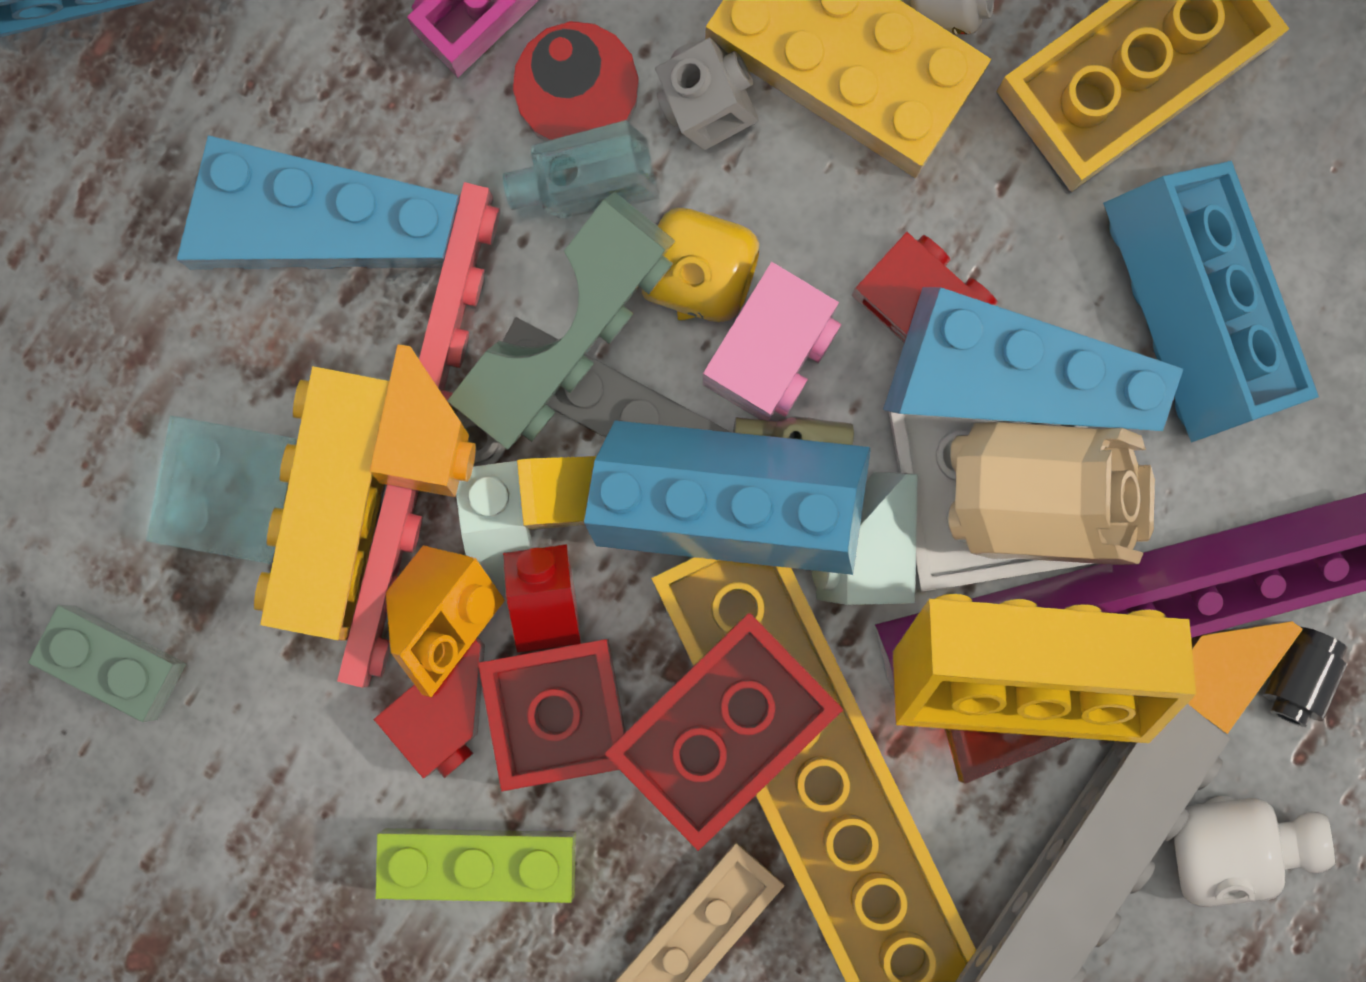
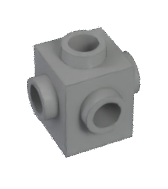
M710 37L704 41H693L679 47L674 51L671 59L655 67L663 88L662 91L657 93V99L664 115L672 126H679L681 133L703 150H707L759 121L746 88L753 85V80L746 64L736 51L728 54Z

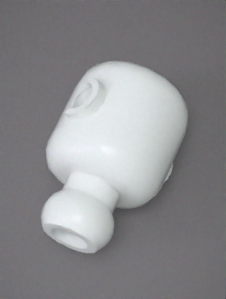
M1218 796L1206 801L1204 804L1188 806L1185 809L1189 811V817L1183 828L1173 837L1182 894L1188 902L1199 907H1215L1274 899L1282 892L1285 886V869L1302 868L1309 873H1323L1335 865L1332 834L1327 815L1312 811L1301 814L1292 822L1278 823L1273 807L1266 801L1257 798L1234 799L1228 796Z

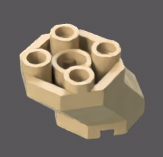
M1005 422L974 423L968 435H957L951 445V463L956 472L955 501L951 504L948 521L953 538L956 540H966L971 554L990 559H1029L1112 565L1139 564L1143 552L1133 549L1136 542L1149 541L1154 531L1155 478L1151 465H1138L1134 452L1136 450H1146L1142 435L1124 428L1093 429Z

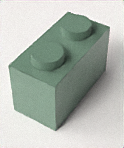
M70 605L57 606L28 661L29 664L141 722L158 720L187 664L102 619Z

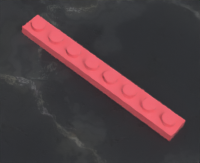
M466 182L463 184L419 357L420 362L446 401L453 394V392L445 391L450 366L461 368L468 345L469 331L460 329L466 304L477 306L483 286L485 270L476 268L481 244L492 245L500 217V208L491 206L493 196L489 188ZM387 485L337 682L361 688L369 687L372 675L382 678L390 652V640L382 638L387 618L386 592L398 578L397 575L403 551L414 553L418 542L423 517L415 515L413 512L419 490Z

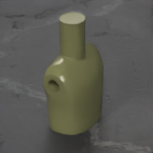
M798 416L778 421L735 417L733 433L789 438L790 434L794 431L795 437L793 439L853 445L854 428L852 423Z

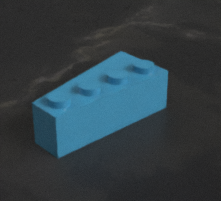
M208 135L177 260L190 270H213V268L270 269V267H307L308 269H333V267L442 268L460 198L458 195Z
M923 287L883 410L910 415L1163 431L1183 368L941 287Z

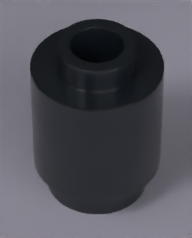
M1301 627L1302 631L1275 667L1263 696L1273 702L1270 710L1273 715L1294 725L1306 727L1309 719L1324 720L1347 667V663L1343 658L1348 647L1327 634Z

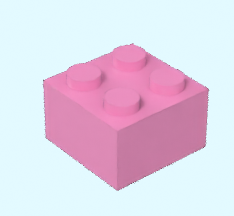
M771 262L703 372L702 385L759 420L769 421L774 412L786 418L808 380L798 374L808 357L819 364L842 325L832 318L839 302Z

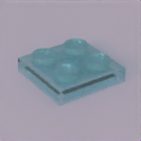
M170 415L146 541L272 564L276 547L267 546V532L273 509L275 507L284 509L289 483L280 482L281 462L286 445L288 443L296 445L297 439Z

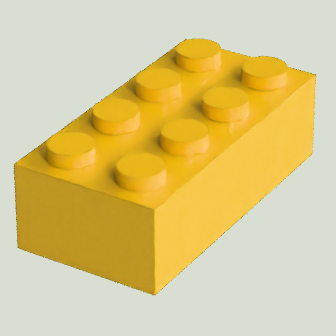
M723 0L706 25L705 40L710 37L728 54L736 51L751 73L915 179L982 78L991 61V58L901 0Z
M1109 0L1006 75L996 92L1070 192H1073L1272 47L1289 30V27L1268 0Z
M312 366L310 380L299 381L293 404V418L301 419L297 444L288 443L286 445L280 468V482L289 483L284 509L277 507L273 509L267 532V546L276 547L271 573L261 572L254 597V610L263 611L260 625L333 640H348L377 526L385 484L379 483L370 473V466L389 381Z
M946 594L935 599H928L893 650L896 725L1150 743L1196 695L1189 619L1165 618L1162 612L1156 610H1139L1130 614L1103 613L1100 608L1093 605H1074L1065 609L1037 607L1036 603L1024 599H1014L1000 604L972 602L970 597L961 594Z

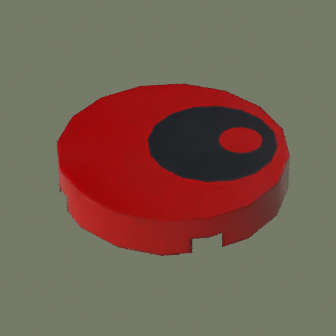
M569 21L546 28L527 43L515 65L513 92L520 115L535 135L547 142L620 121L628 123L637 106L639 77L632 54L615 34L596 24Z

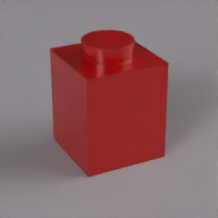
M567 544L503 553L506 599L517 652L581 644L577 600Z

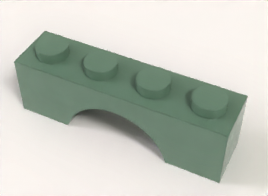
M616 192L612 193L601 202L564 250L575 272L579 293L574 321L564 337L550 344L536 347L517 346L498 341L485 351L447 401L507 450L522 435L532 442L556 413L546 404L558 389L563 387L571 393L594 365V362L585 355L599 337L610 344L633 316V313L625 307L629 299L639 287L650 294L671 268L673 263L664 255L675 243V240Z

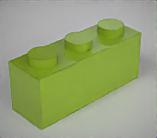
M385 828L377 833L376 899L572 903L575 896L576 832Z

